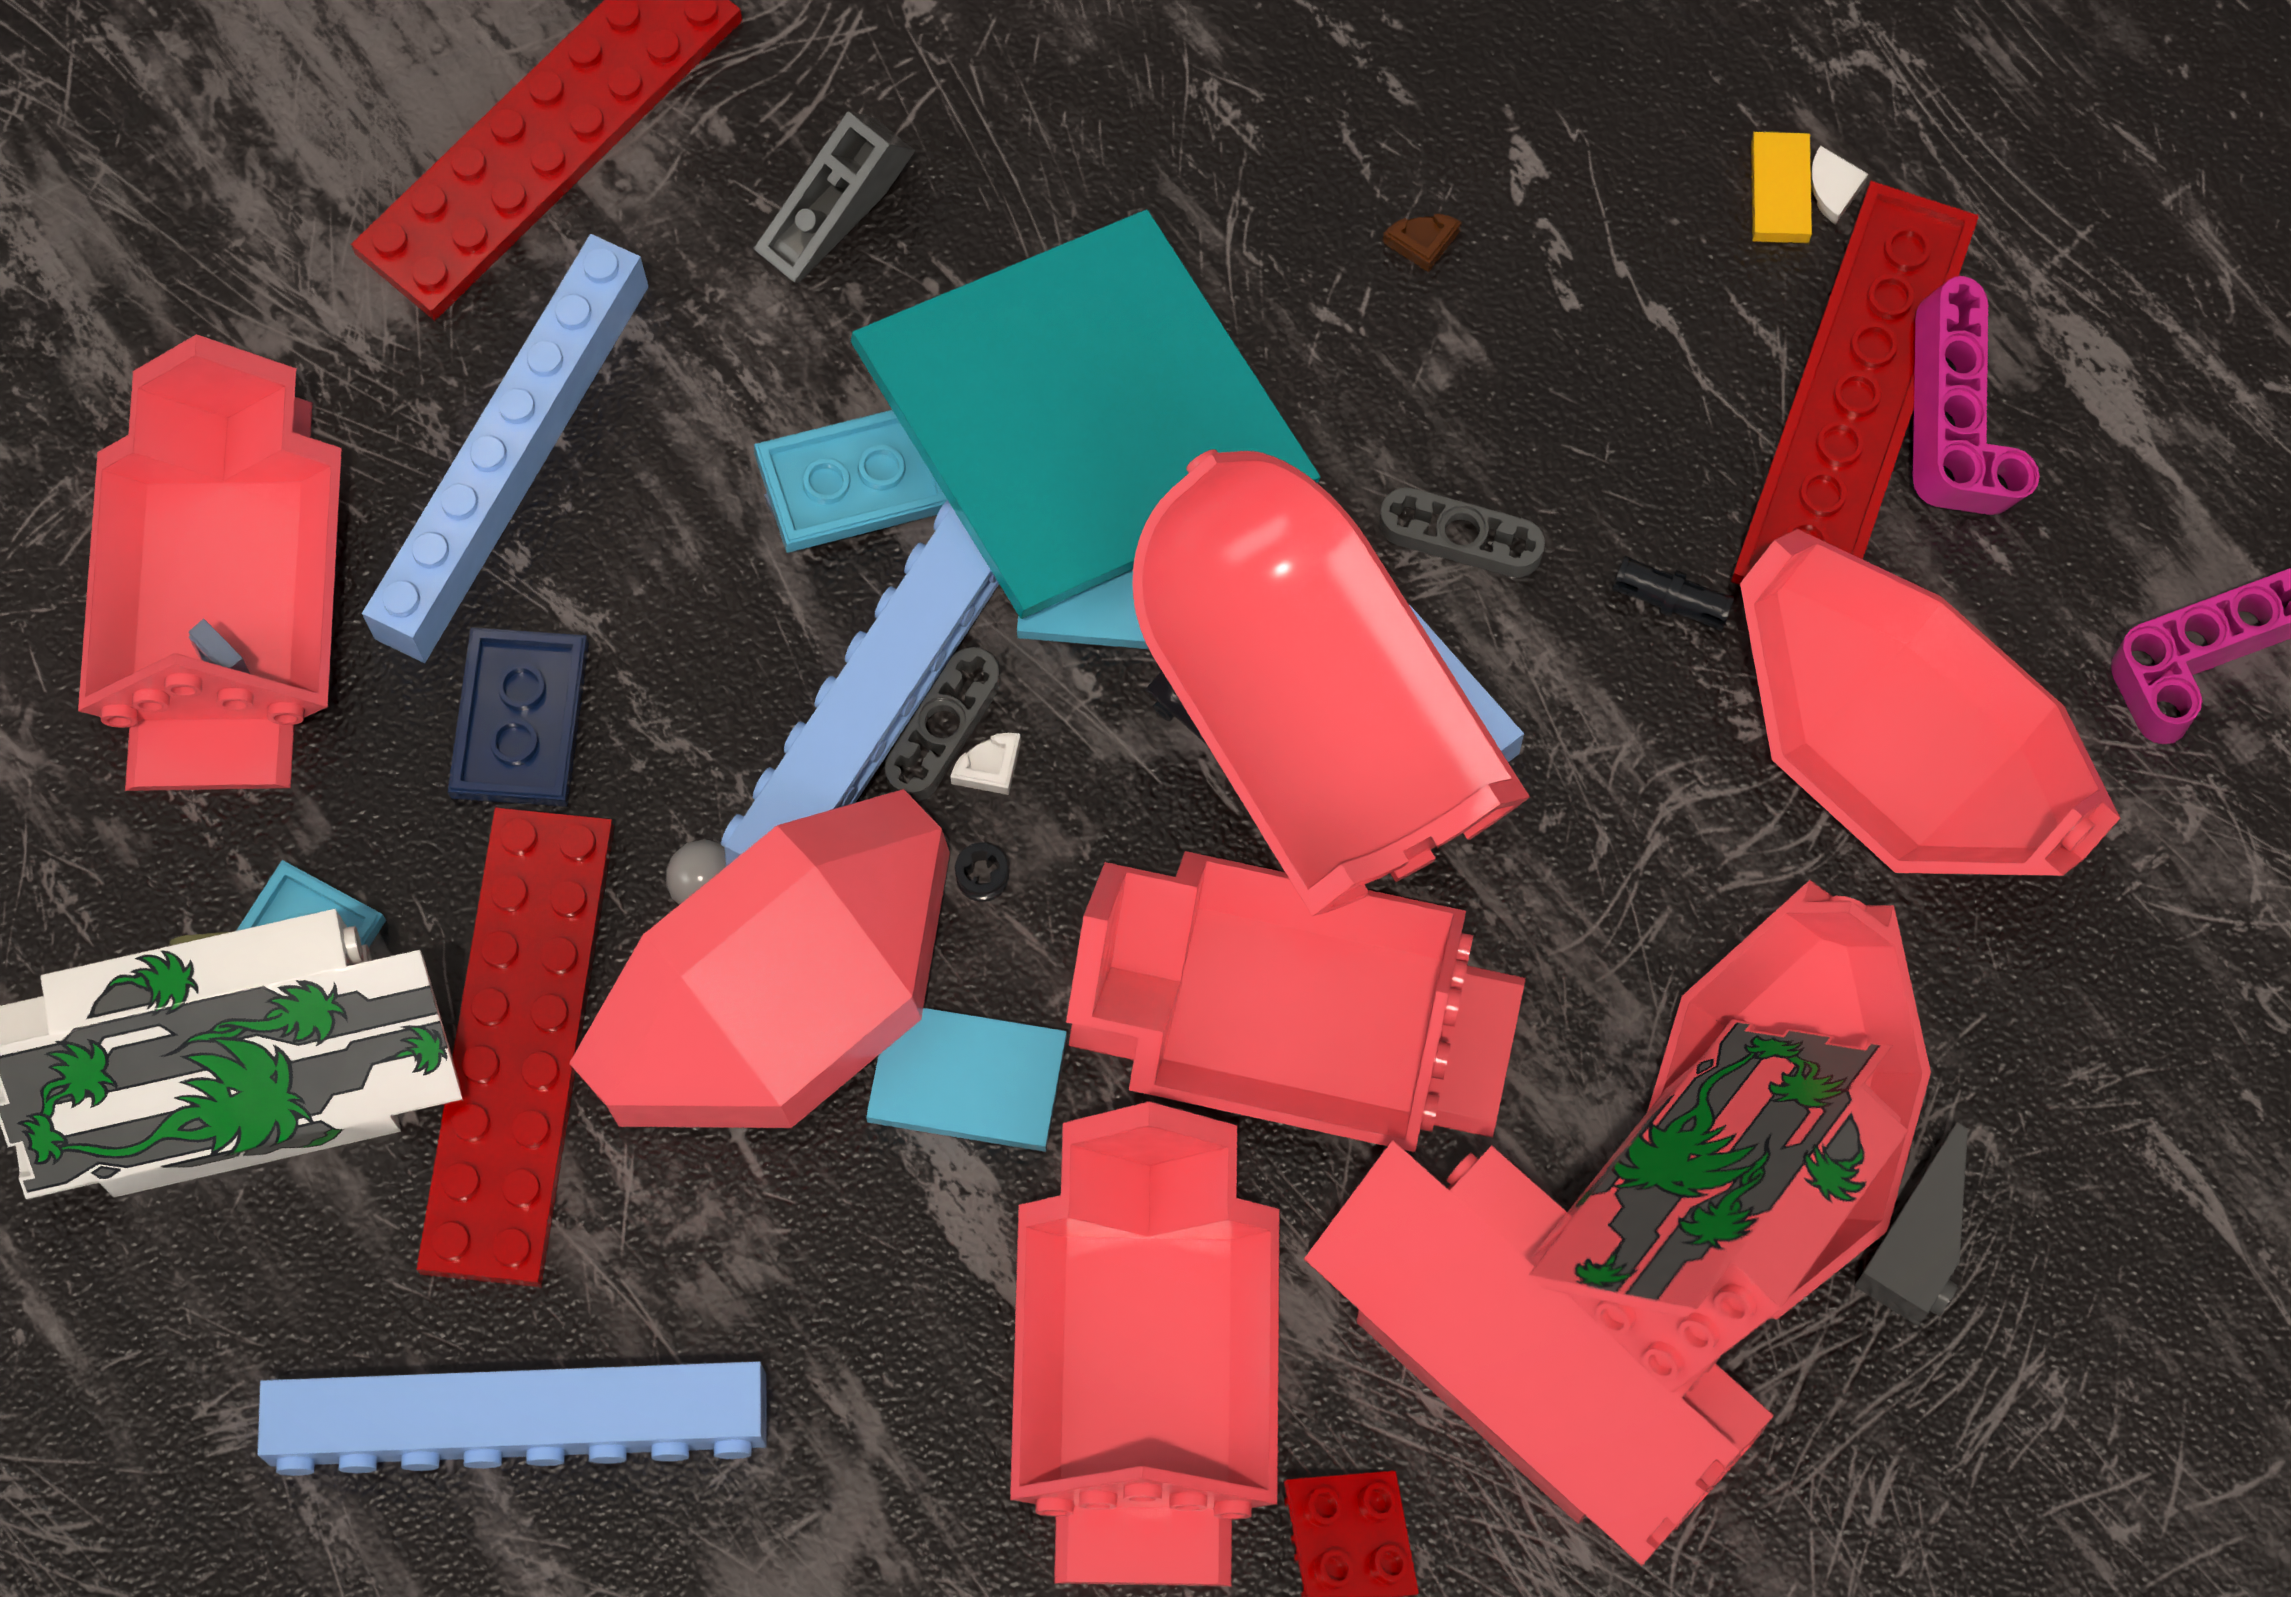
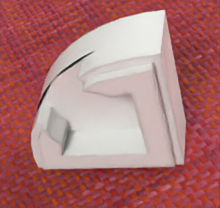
M1822 146L1819 147L1811 167V187L1820 212L1836 225L1865 185L1868 174Z
M996 734L991 736V739L979 743L967 753L965 752L959 757L952 770L951 784L1009 795L1021 744V734Z

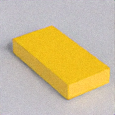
M1754 132L1751 140L1753 242L1809 243L1812 235L1810 133Z

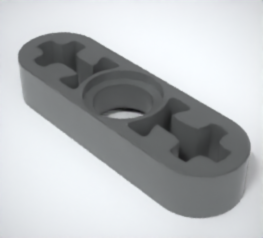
M1408 487L1390 492L1383 500L1381 506V532L1388 541L1395 545L1516 578L1530 575L1541 563L1545 546L1544 536L1540 528L1529 520ZM1404 507H1410L1415 510L1414 518L1416 520H1411L1408 527L1398 525L1397 515L1403 512ZM1432 513L1439 514L1435 537L1428 535ZM1466 520L1476 527L1478 537L1470 544L1458 545L1448 539L1445 529L1453 521ZM1489 528L1496 530L1491 552L1484 551ZM1515 538L1526 540L1525 549L1528 551H1523L1520 558L1509 556L1510 547L1508 545H1512Z
M970 647L958 651L951 657L887 757L885 773L891 792L904 789L916 802L927 799L935 792L998 693L1000 687L999 668L997 661L988 651ZM978 666L983 668L985 683L982 684L975 681L971 684L965 694L966 706L971 707V709H967L957 699L964 687L961 672L964 670L972 673ZM940 711L951 712L960 721L958 730L947 738H937L926 729L928 719ZM919 740L929 750L922 761V770L925 778L922 780L913 777L907 784L903 782L900 767L904 765L911 768L915 765L921 755L920 744L914 742ZM934 753H936V754H941V756H940V757H936V755H935Z

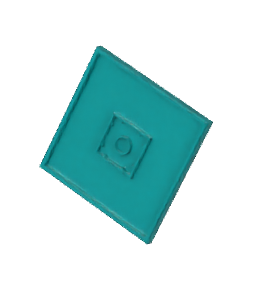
M1147 209L852 332L851 344L1020 619L1132 570L1140 535L1153 509L1169 490L1188 474L1186 470L1187 465L1206 451L1215 449L1218 453L1235 451L1261 452L1289 463L1316 483L1319 482L1321 477Z

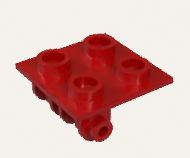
M1396 1471L1288 1479L1284 1481L1287 1498L1284 1499L1285 1507H1289L1294 1534L1290 1538L1291 1543L1296 1545L1297 1554L1294 1555L1295 1563H1299L1304 1590L1300 1593L1301 1597H1406L1419 1594Z

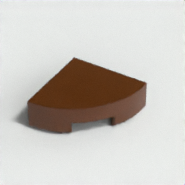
M1434 214V217H1417L1409 220L1404 218L1391 225L1383 233L1382 243L1429 272L1461 231L1462 222L1444 214Z

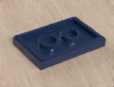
M471 627L448 793L451 799L568 807L589 647L586 635Z

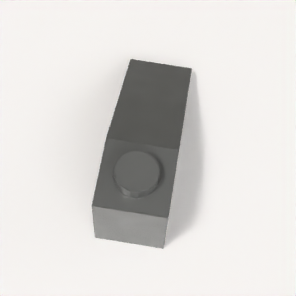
M848 111L760 238L754 250L793 282L800 283L885 196L915 150L877 119Z
M1958 1122L1946 1137L1854 1286L1916 1326H1919L1929 1311L1940 1317L1959 1287L1958 1284L1950 1280V1277L1960 1262L1968 1128Z

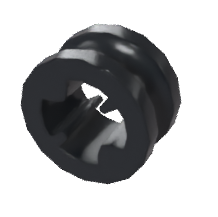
M985 842L974 843L964 848L958 855L955 863L957 885L961 893L967 898L977 902H988L998 898L1006 890L1009 882L1007 859L1003 852L995 845ZM986 860L987 868H990L993 864L996 865L998 869L990 873L991 882L979 885L975 876L971 881L966 877L974 872L973 863Z

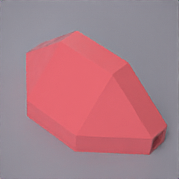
M1799 529L1775 539L1740 583L1772 761L1893 872L2063 876L2082 862L2119 821L2120 816L2065 706L1942 596Z
M904 789L777 825L642 935L569 1064L607 1106L619 1127L792 1128L921 1020L950 856L942 828Z
M1811 880L1802 886L1682 995L1648 1108L1649 1111L1665 1089L1700 1060L1731 1020L1754 1023L1755 1031L1783 1035L1787 1029L1830 1035L1835 1037V1044L1865 1048L1868 1042L1893 1045L1865 1084L1902 1118L1900 1123L1908 1130V1133L1782 1309L1769 1319H1779L1888 1231L1931 1075L1894 905H1865L1850 897L1832 896Z

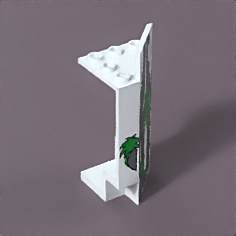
M336 909L40 975L44 996L0 1006V1125L7 1146L16 1145L20 1171L19 1181L26 1199L100 1183L113 1197L123 1196L401 1132L398 1114L462 1100L459 1080L423 954L420 950L372 960L367 944L361 945L356 926L347 928Z

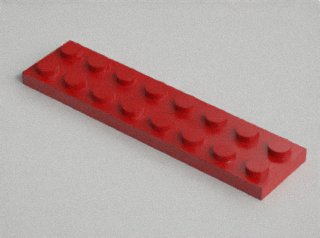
M604 0L351 243L354 254L436 321L743 21L741 9L730 0Z
M1870 181L1731 579L1732 583L1740 585L1772 542L1796 529L1863 559L1914 409L1917 308L1926 297L1946 281L1959 276L1979 215Z
M505 808L494 809L452 1057L459 1080L462 1100L444 1104L417 1263V1271L420 1275L531 1287L542 1286L576 1073L569 1063L581 1042L615 829L612 819Z

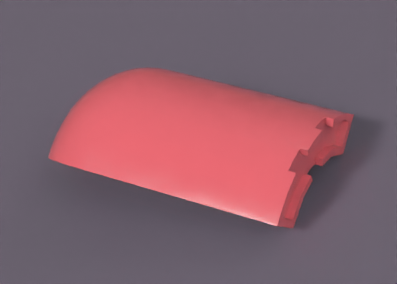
M1213 449L1200 454L1187 465L1186 470L1188 474L1159 501L1146 521L1139 538L1133 565L1132 581L1133 599L1139 627L1154 659L1312 917L1365 898L1369 893L1365 884L1380 879L1388 874H1391L1394 881L1398 882L1436 860L1431 849L1436 846L1437 848L1441 847L1462 833L1468 840L1472 839L1530 798L1371 544L1350 515L1326 490L1289 463L1256 451L1218 453L1217 450Z

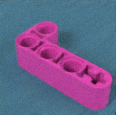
M1956 276L1946 281L1926 297L1917 308L1915 326L1913 483L1919 497L1932 506L1995 515L2006 511L2032 494L2038 486L2040 476L2037 464L2025 451L2017 448L1986 444L1988 300L1982 286L1974 279L1966 276ZM1946 357L1953 362L1956 371L1949 367ZM1945 412L1952 416L1956 426H1953L1948 421ZM1944 466L1951 470L1955 482L1947 476ZM1997 474L2004 478L2008 489L2001 485Z
M2291 568L2138 624L2129 630L2112 658L2111 671L2127 707L2144 737L2154 743L2164 745L2175 743L2184 736L2202 706V696L2192 675L2291 639V601L2288 603L2291 598ZM2245 611L2255 615L2260 621L2261 626H2251L2245 623L2240 618L2238 612ZM2194 631L2203 635L2207 640L2208 646L2195 645L2187 638L2185 632ZM2138 650L2149 654L2154 660L2155 665L2146 666L2140 664L2132 656L2131 651ZM2157 702H2169L2176 706L2181 717L2173 718L2163 714L2158 708Z

